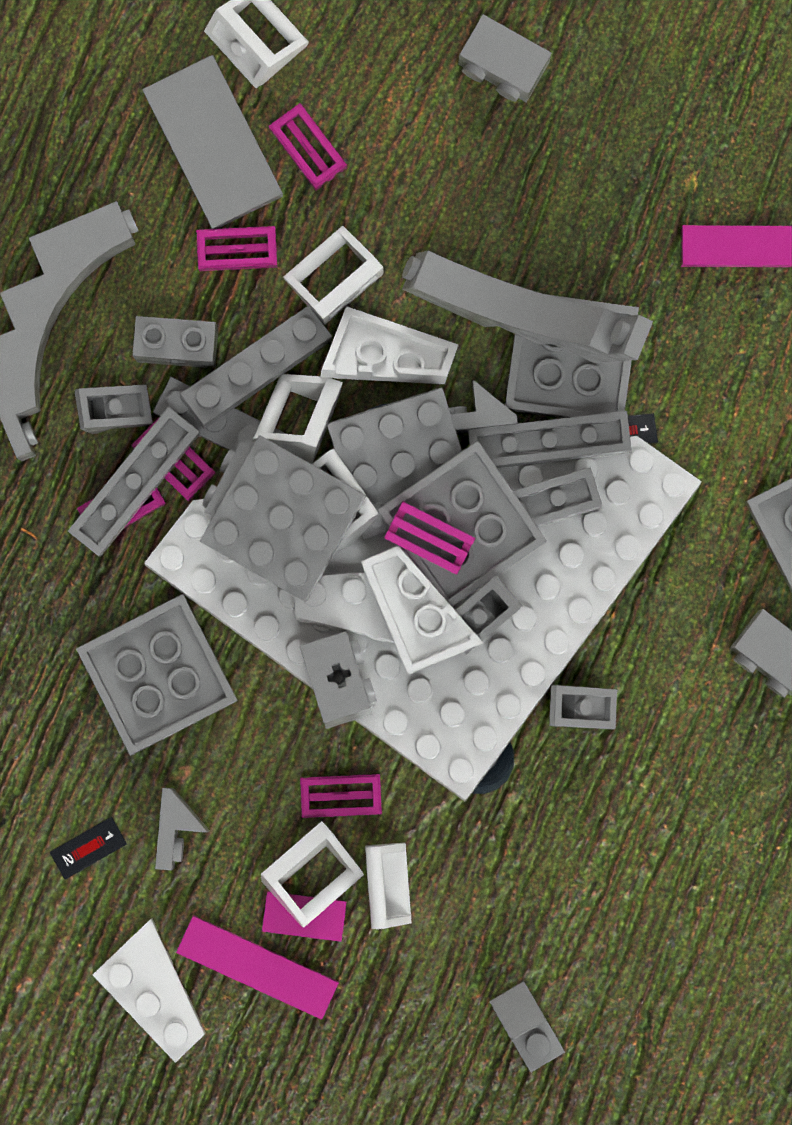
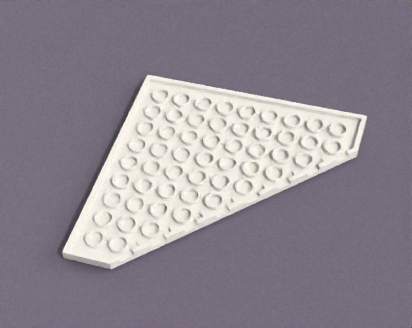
M638 436L630 437L632 453L497 468L512 491L591 467L603 506L600 509L538 527L547 542L497 575L523 607L482 641L483 644L476 646L468 654L461 652L408 675L395 643L385 640L382 642L370 639L369 636L346 631L350 642L358 640L364 663L357 666L362 680L370 678L377 699L376 702L370 703L372 715L356 719L355 721L465 802L701 485L702 481ZM204 499L193 500L144 562L145 566L313 689L300 646L342 633V631L297 621L295 618L294 595L201 543L200 539L210 522L207 521L204 513L206 508L202 506ZM387 532L366 539H362V536H360L351 546L334 553L322 575L365 572L361 561L399 545L384 538ZM399 546L403 550V552L409 557L405 549ZM483 586L452 606L453 609H458ZM341 670L333 672L334 680L329 683L336 682L339 688L345 687V679L350 677V675L343 676Z

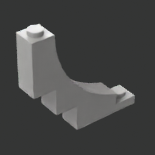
M117 201L30 237L29 240L44 274L0 292L15 328L10 332L0 335V419L16 458L20 461L36 456L33 445L38 444L36 434L30 422L23 423L21 419L41 411L39 391L41 366L50 332L60 311L72 293L93 271L118 253L136 245L132 233L137 232L138 228L129 209L122 212Z
M430 251L419 252L415 257L411 256L402 274V277L406 279L402 290L483 327L499 326L538 345L554 344L593 363L638 360L653 321L640 315L622 316L604 307L571 302L528 290L467 268Z

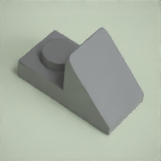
M472 381L471 385L474 412L467 413V407L465 406L449 408L456 434L468 433V429L518 423L515 413L475 381Z
M147 385L79 388L74 390L80 429L85 432L98 434L109 429L144 427L153 424Z
M494 576L455 611L483 641L523 606L501 580ZM473 648L464 651V653L468 654Z
M551 685L549 726L616 729L617 690Z
M162 788L155 869L173 870L175 869V862H182L184 838H177L178 830L193 832L210 831L174 788Z
M524 981L489 1001L530 1073L565 1053Z

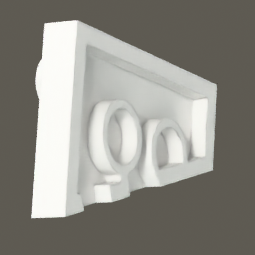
M346 306L324 362L320 378L445 384L458 344Z
M399 546L361 561L408 675L483 644L481 639Z
M365 572L322 575L307 602L294 596L295 618L297 621L342 632H353L382 642L385 640L395 643Z
M151 918L93 976L176 1063L205 1035V1030L178 977L171 957L157 932L158 929Z

